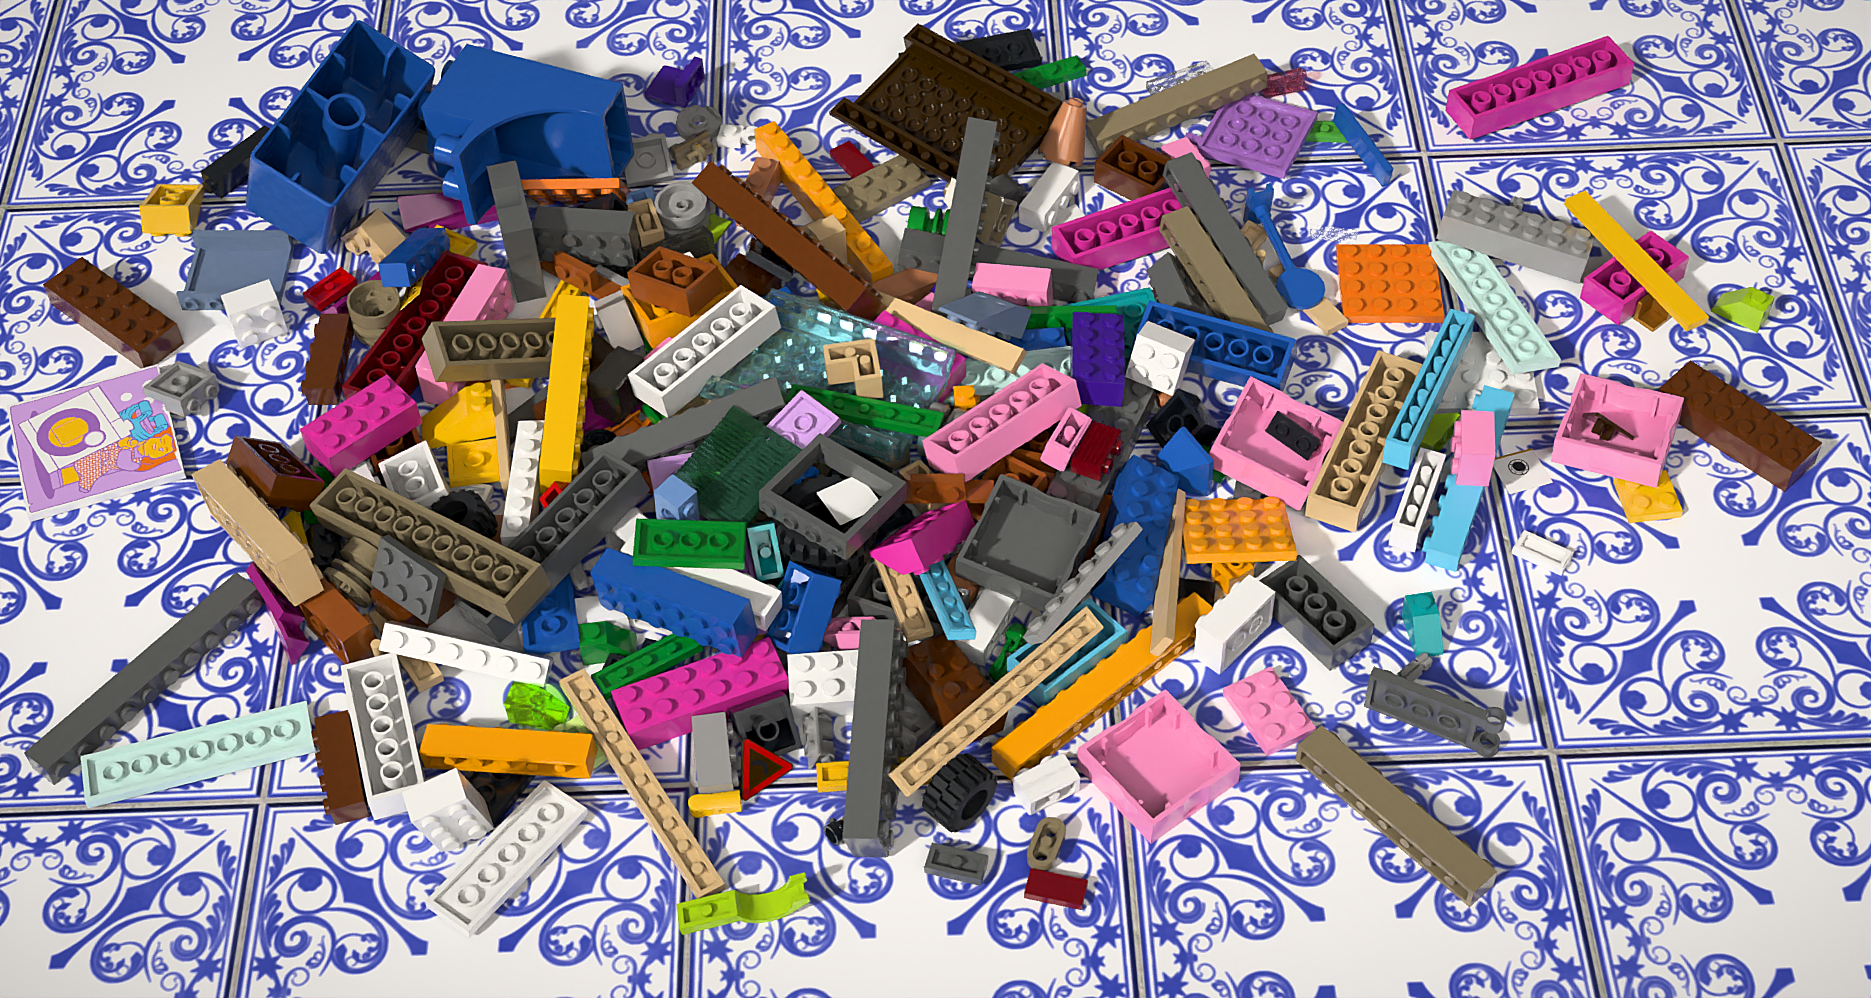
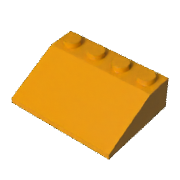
M712 253L698 259L718 266L723 291L692 318L633 298L630 284L620 287L643 336L653 349L668 337L672 339L738 288Z

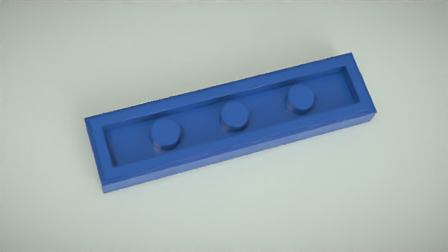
M1344 103L1337 105L1333 123L1382 187L1389 185L1394 168Z

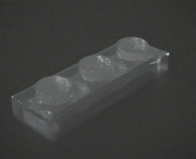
M1206 60L1146 81V89L1153 95L1210 72L1214 68Z

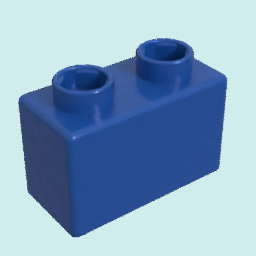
M361 20L354 21L252 151L246 194L247 209L317 253H327L423 124L424 120H421L418 116V104L423 93L426 91L431 92L435 67Z

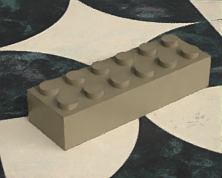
M556 318L432 322L422 337V341L435 382L549 377Z

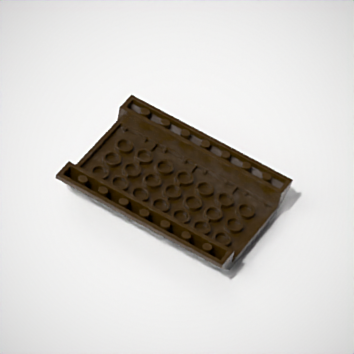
M917 23L903 37L906 50L854 102L843 97L829 111L830 116L948 183L951 181V178H957L968 117L997 122L996 132H1000L998 147L993 146L992 153L996 154L994 169L989 168L988 175L992 176V179L1002 174H1007L1011 177L1040 146L1062 105V101Z

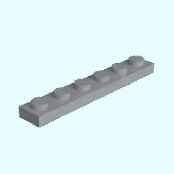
M1137 522L1118 524L1111 531L1112 536L1108 541L1101 543L1095 549L1096 554L1093 558L1087 560L1079 567L1078 575L1062 586V593L1046 604V611L1030 622L1028 625L1029 630L1023 636L1029 645L1044 643L1143 530Z

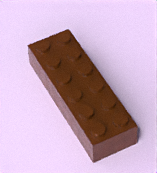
M83 257L43 284L52 306L140 369L158 364L184 344L176 322Z
M1691 360L1659 388L1658 392L1684 397L1679 425L1784 492L1817 459L1822 442Z

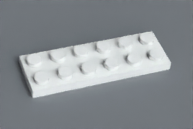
M543 780L425 901L427 908L470 938L588 815L587 808L546 780Z

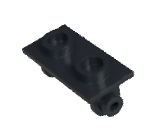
M1279 410L1275 413L1265 432L1307 461L1312 453L1321 445V440L1317 436L1307 431Z

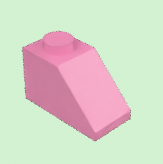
M874 616L832 618L826 627L823 641L839 651L858 650L861 620L876 619Z

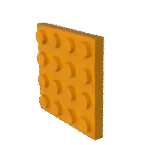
M1269 496L1260 500L1248 497L1234 500L1222 498L1199 501L1196 499L1185 500L1182 540L1187 564L1296 561L1297 550L1284 501H1280L1277 497Z

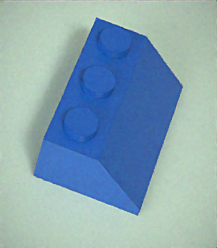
M789 561L780 591H782V608L768 627V633L765 634L764 638L770 637L772 644L787 653H818L823 646L826 627L832 619V609L835 600L840 595L842 580L822 571Z

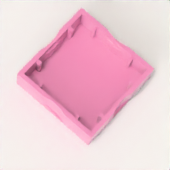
M1580 373L1571 396L1570 408L1564 415L1555 437L1551 462L1656 488L1680 421L1684 397L1650 389L1630 387L1616 381ZM1598 412L1635 438L1630 440L1614 432L1609 441L1600 438V435L1591 432L1595 423L1583 418L1582 415L1583 413Z
M1250 376L1229 419L1226 420L1209 453V456L1214 460L1213 469L1267 496L1277 497L1280 501H1284L1285 505L1300 511L1343 421L1312 406L1300 403L1290 398L1284 392ZM1278 410L1321 440V445L1312 453L1308 461L1265 432Z
M1166 689L1136 708L1125 720L1108 727L1078 748L1077 767L1151 844L1239 782L1241 764L1214 737L1199 727L1192 715Z

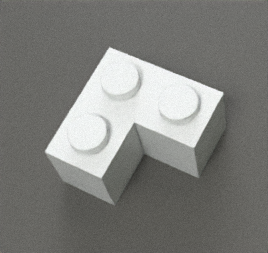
M621 290L594 302L596 308L594 309V319L599 329H605L607 337L604 339L620 355L645 345Z

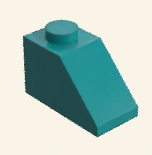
M768 520L746 525V534L756 579L758 581H765L784 577L774 522Z
M1432 591L1405 595L1401 616L1415 657L1420 653H1426L1430 657L1443 655L1440 613Z

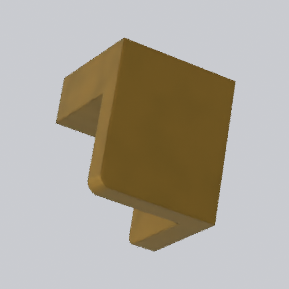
M1650 293L1638 301L1633 317L1635 321L1651 332H1654L1672 318Z

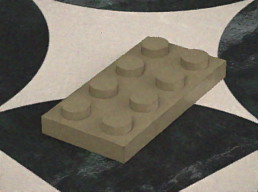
M898 155L831 190L858 223H861L930 187L931 179L914 163Z

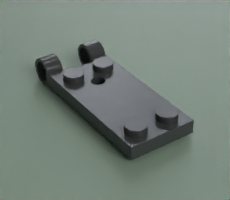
M1375 666L1369 676L1364 707L1474 750L1483 757L1489 758L1497 754L1500 745V738L1497 733L1503 731L1507 719L1506 713L1501 708L1489 707L1484 710L1470 702L1461 701L1395 675L1389 670H1382ZM1495 717L1501 722L1492 723L1487 718ZM1478 726L1485 730L1480 734L1476 733ZM1489 741L1494 744V747H1486L1481 742Z

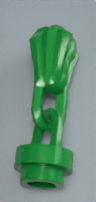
M1014 623L1008 627L1005 633L1007 641L1004 648L988 671L989 676L994 682L999 681L1007 674L1006 652H1011L1010 655H1012L1019 645H1024L1026 642L1023 636L1027 632V628L1022 624Z

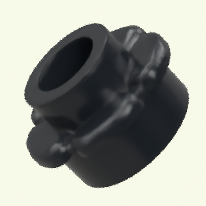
M831 818L829 823L824 826V833L833 845L844 844L845 842L842 839L844 821L841 819L837 821L835 818Z

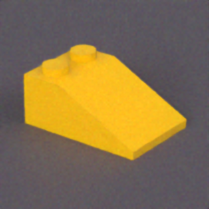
M157 184L139 206L142 233H151V236L175 234L178 237L191 234L196 228L205 192L203 185Z
M491 382L475 383L472 386L464 387L421 417L422 442L426 440L430 448L434 449L450 444L496 436Z

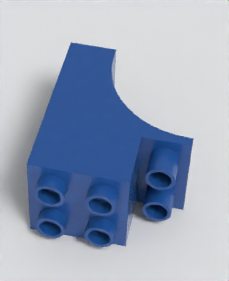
M470 44L465 45L455 60H448L445 63L441 72V80L432 92L426 91L423 93L418 104V116L421 120L425 121L428 133L427 151L434 157L438 177L444 178L442 186L443 195L462 201L467 223L477 225L483 215L495 205L487 166L516 160L521 180L620 178L634 156L626 98L622 83Z

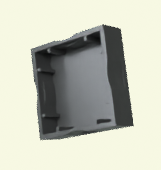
M516 160L487 166L517 302L547 297L533 228Z
M1000 474L985 503L980 520L972 528L956 559L955 576L1045 612L1046 604L1062 593V586L1067 581L1075 578L1098 531L1100 513L1068 500L1049 496L1033 486Z

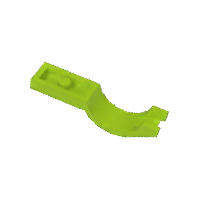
M805 872L791 875L781 888L764 894L750 895L731 890L678 903L676 905L679 930L682 935L738 921L765 923L784 918L810 902V896L808 893H805L804 889L807 876Z

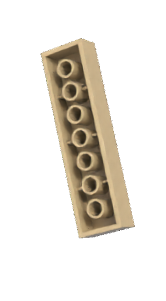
M1380 350L1377 351L1308 494L1305 516L1356 533L1387 465L1382 463L1385 440L1423 364Z
M219 459L191 474L210 515L294 606L324 590L320 582L323 575L317 565L312 564L310 560L314 555L306 543L302 544L295 531L291 533L287 523L284 520L280 521L274 509L269 510L262 497L258 498L252 487L248 488L243 477H238L231 465L226 466Z

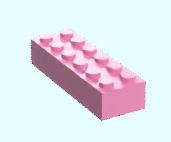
M478 264L444 321L506 319L507 315L514 308V299L510 291L511 283L508 280L506 269ZM424 351L415 366L424 402L440 405L462 390L467 382H435L426 351Z
M1043 363L922 440L929 466L942 474H965V482L971 480L974 476L991 467L992 464L1009 455L1012 451L1061 420L1068 408L1076 410L1082 406L1076 380Z

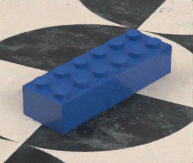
M1151 300L1148 302L1133 341L1134 348L1137 334L1147 321L1195 339L1186 368L1187 372L1245 387L1251 376L1282 392L1297 355V344L1294 338Z
M1133 455L1118 470L1102 543L1108 541L1112 536L1111 531L1120 523L1137 522L1143 530L1091 588L1090 595L1136 617L1153 603L1179 476L1136 455Z
M608 547L591 569L590 573L600 604L607 610L621 612L631 619L645 621L655 628L661 627L671 631L676 636H685L695 640L700 645H709L719 649L724 654H733L741 658L758 634L751 602L748 598L663 567L633 566L632 556Z

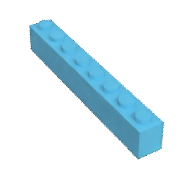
M1450 308L1385 440L1382 463L1406 470L1409 469L1470 342L1475 315Z
M1484 385L1481 395H1475L1472 409H1475V411L1494 412L1496 456L1512 409L1515 393ZM1448 474L1444 489L1448 491L1446 495L1441 494L1437 510H1440L1439 516L1434 515L1429 530L1433 531L1432 537L1426 536L1422 551L1427 552L1426 564L1456 572L1485 486L1456 485V474Z

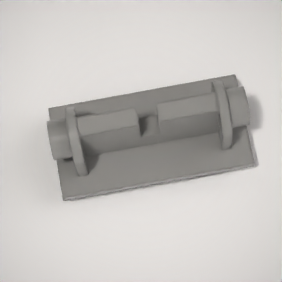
M814 707L809 717H805L803 722V733L806 734L807 741L804 755L808 757V769H812L815 762L826 763L832 762L835 759L833 741L823 740H831L833 738L832 719L827 713L818 715V707Z

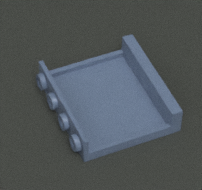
M194 230L192 238L196 249L184 291L176 292L182 310H225L221 295L268 279L276 294L279 305H281L295 248L290 235L282 230Z

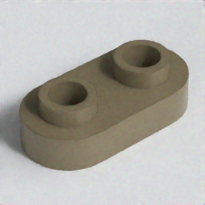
M1046 817L1038 823L1027 849V863L1031 868L1048 871L1054 867L1066 837V827L1060 819ZM1052 833V834H1054V835H1056V836H1054V837H1049V836H1047V834ZM1044 857L1046 860L1040 861L1037 858Z

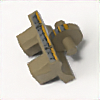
M704 129L699 133H694L687 140L680 144L676 143L669 148L679 170L682 171L697 161L702 163L709 154L715 152L708 130Z

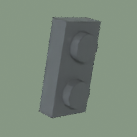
M932 843L925 862L924 873L981 886L989 862V856Z

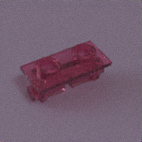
M1299 67L1285 71V76H1282L1281 72L1267 74V88L1261 90L1263 97L1269 98L1308 90V86L1303 79L1307 77V72Z

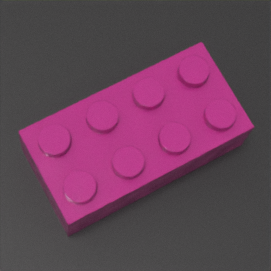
M1651 230L1636 240L1637 244L1676 283L1684 278L1690 258L1688 255ZM1613 257L1585 277L1580 299L1616 325H1620L1635 313L1638 301L1649 294V292Z
M386 374L300 428V432L307 450L336 478L345 468L350 470L422 424L417 403Z

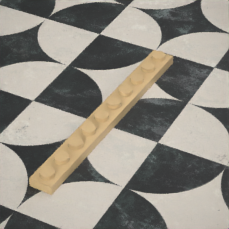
M1087 606L1084 607L888 775L906 797L910 796L937 773L942 766L959 754L1104 628Z
M585 668L559 680L561 689L590 734H593L597 745L696 899L714 895L724 890L725 883Z

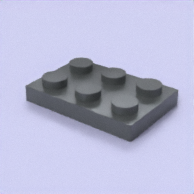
M390 535L380 537L371 585L426 624L435 622L446 574Z

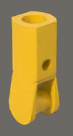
M739 790L713 794H696L688 800L690 814L695 818L714 814L742 812Z

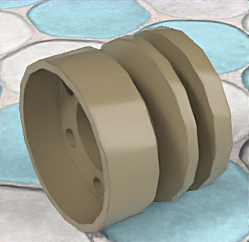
M370 280L360 283L348 294L347 306L355 337L362 344L373 346L399 312L402 304L396 287H383L382 280Z
M351 537L340 550V554L346 562L333 559L331 561L332 568L327 567L322 572V575L329 583H335V586L341 590L342 596L345 599L350 598L356 605L369 608L373 603L370 591L375 587L371 585V579L378 549L360 538Z

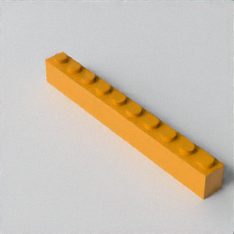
M773 121L754 129L756 150L762 158L780 161L781 181L812 220L815 221L822 217L827 218L834 215L845 228L847 259L853 271L860 278H864L869 284L893 275V264L780 126Z
M1195 592L1187 598L1180 599L1177 602L1174 642L1161 655L1157 657L1150 653L1152 625L1148 628H1142L1135 638L1128 643L1121 644L1113 655L1102 659L1088 674H1082L1070 688L1061 690L1049 704L1040 706L1032 717L1018 723L1014 730L1006 737L997 739L992 746V763L1012 782L1013 777L1021 769H1031L1039 765L1045 757L1056 753L1191 648L1196 638L1195 625L1198 619L1203 614L1207 615L1213 607Z

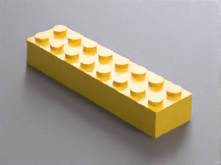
M558 295L539 466L540 494H544L554 481L571 483L579 475L578 470L581 466L580 450L581 445H583L584 435L583 423H585L586 416L585 401H587L588 397L587 381L590 377L589 361L592 357L591 341L592 337H594V307H590V297Z

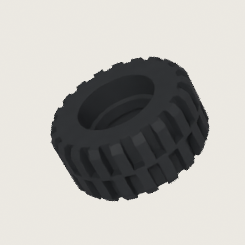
M825 474L817 475V478L812 479L807 477L802 479V483L798 484L796 482L790 486L789 492L785 491L781 497L818 519H835L817 495V492L846 479H841L840 475L832 474V477H825ZM862 516L847 522L846 524L848 525L840 531L845 534ZM774 518L779 551L786 563L789 564V561H793L824 573L835 575V577L843 576L844 572L847 571L851 573L857 570L859 564L864 565L869 560L870 554L868 551L873 549L878 542L877 529L846 561L834 553L831 554L821 545L809 541L799 532L787 528L782 522Z

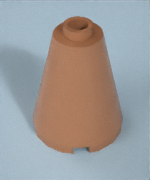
M1074 97L1064 100L1039 146V155L1043 152L1045 153V159L1069 166L1070 161L1076 162V166L1083 165L1087 106L1083 104V100Z

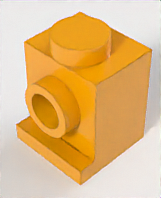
M974 385L953 386L954 409L961 408L969 411L981 403L980 395H975Z
M1254 562L1212 563L1211 579L1228 595L1237 581H1243L1249 574L1254 576L1255 564Z

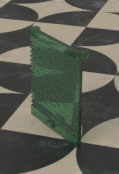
M733 405L725 417L722 418V421L715 426V429L709 433L705 441H702L698 449H695L691 457H688V460L685 461L681 469H678L674 475L697 491L700 515L709 521L747 522V527L760 511L759 491L802 449Z

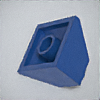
M1182 427L1156 457V466L1179 476L1177 489L1190 494L1209 496L1211 495L1214 460L1185 427Z

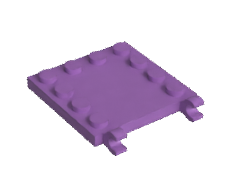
M1250 94L1218 108L1202 137L1187 132L1184 137H1187L1192 144L1197 146L1199 153L1203 157L1285 179L1317 121L1318 112Z

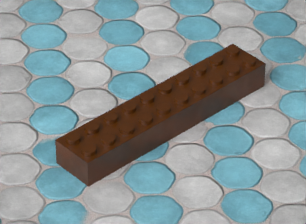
M710 161L692 182L714 205L787 265L792 267L793 270L866 330L887 309L881 302L883 296L864 278L857 276L849 266L841 263L833 253L825 250L817 240L809 237L802 228L794 225L786 215L778 212L770 202L762 199L755 190L746 187L747 184L739 177H735L723 164H720L718 167Z

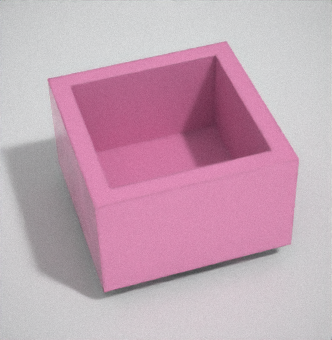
M1461 410L1460 420L1454 422V436L1451 438V452H1454V458L1451 461V474H1456V485L1489 486L1495 459L1494 412Z

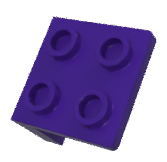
M694 56L691 62L685 66L684 70L667 65L662 66L644 92L645 97L686 108L705 80L703 58Z

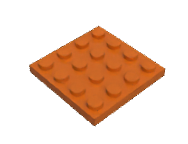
M619 178L521 180L523 191L534 199L535 202H539V205H554V201L563 202V205H577V201L588 203L611 192L625 202V196L631 192Z
M1336 244L1335 253L1341 311L1348 319V323H1443L1444 311L1438 267L1431 256V249L1428 244Z

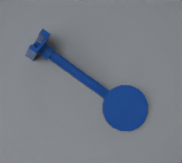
M1271 183L1266 184L1264 191L1256 193L1253 187L1248 188L1243 221L1245 224L1248 220L1255 224H1262L1285 270L1277 279V291L1286 299L1287 306L1290 308L1304 310L1317 306L1324 297V281L1311 270L1295 267L1271 219L1270 212L1274 188Z

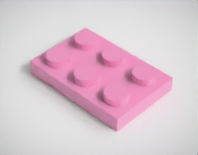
M1268 667L1223 688V696L1266 756L1304 740L1316 730L1315 725L1272 667Z

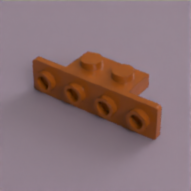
M561 250L553 255L554 262H540L542 270L597 299H602L621 290L620 287H622L598 275L595 268Z
M911 474L910 480H903L907 482L906 501L903 504L955 503L965 500L966 503H986L994 488V480H969L965 482V474Z

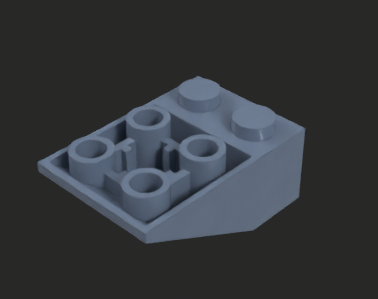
M981 291L939 307V311L948 314L946 318L959 324L962 322V324H965L970 329L982 331L993 336L996 334V336L1009 341L1011 336L1022 339L1032 311Z

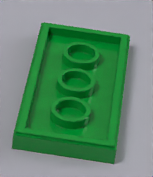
M636 518L633 566L744 570L747 522Z

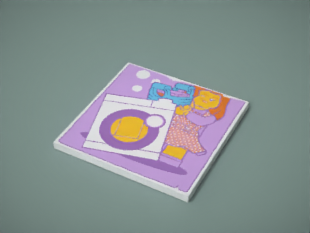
M158 364L7 405L25 507L30 522L186 478L171 412L166 411L164 402L145 396L143 391L145 385L161 374Z

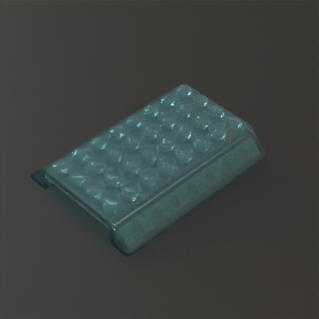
M772 288L764 300L776 307L781 328L728 370L722 378L712 375L701 390L700 396L710 400L717 397H725L733 394L737 389L748 388L758 384L765 378L774 377L783 386L786 397H788L792 384L856 396L854 382L828 385L823 345L874 338L883 388V398H876L875 400L928 410L933 402L939 400L947 386L956 356V349ZM840 419L841 424L828 438L842 446L890 462L902 460L916 435L851 423Z

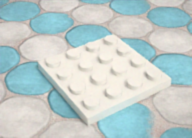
M1425 332L1426 356L1438 332ZM1472 332L1470 342L1435 414L1456 412L1461 415V410L1475 411V409H1472L1475 395H1481L1483 387L1486 385L1515 393L1510 415H1538L1540 408L1534 372L1512 374L1484 332Z

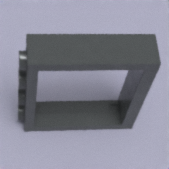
M819 433L759 491V509L765 512L767 516L782 522L787 528L799 532L809 541L821 545L831 554L834 553L847 561L906 501L907 482ZM817 460L849 478L852 477L869 486L873 492L882 496L845 534L781 497Z

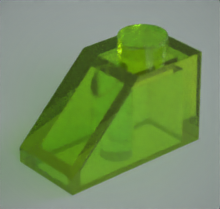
M513 681L504 702L510 723L549 731L559 724H565L571 711L568 705L542 687Z

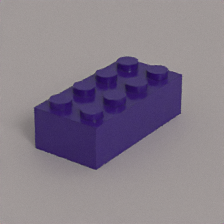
M1073 312L1070 342V377L1076 380L1081 404L1122 407L1125 386L1124 315Z

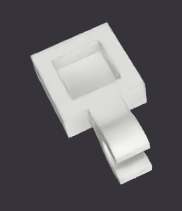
M721 124L717 145L718 147L741 148L742 144L756 145L754 129L758 127L749 126L745 129L744 125Z

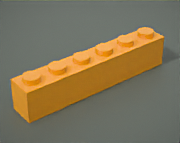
M441 723L438 725L427 724L419 754L425 768L452 770L457 768L461 771L590 779L598 750L593 734L584 732L532 731L526 728L517 730L502 727L485 728L474 725L453 726Z

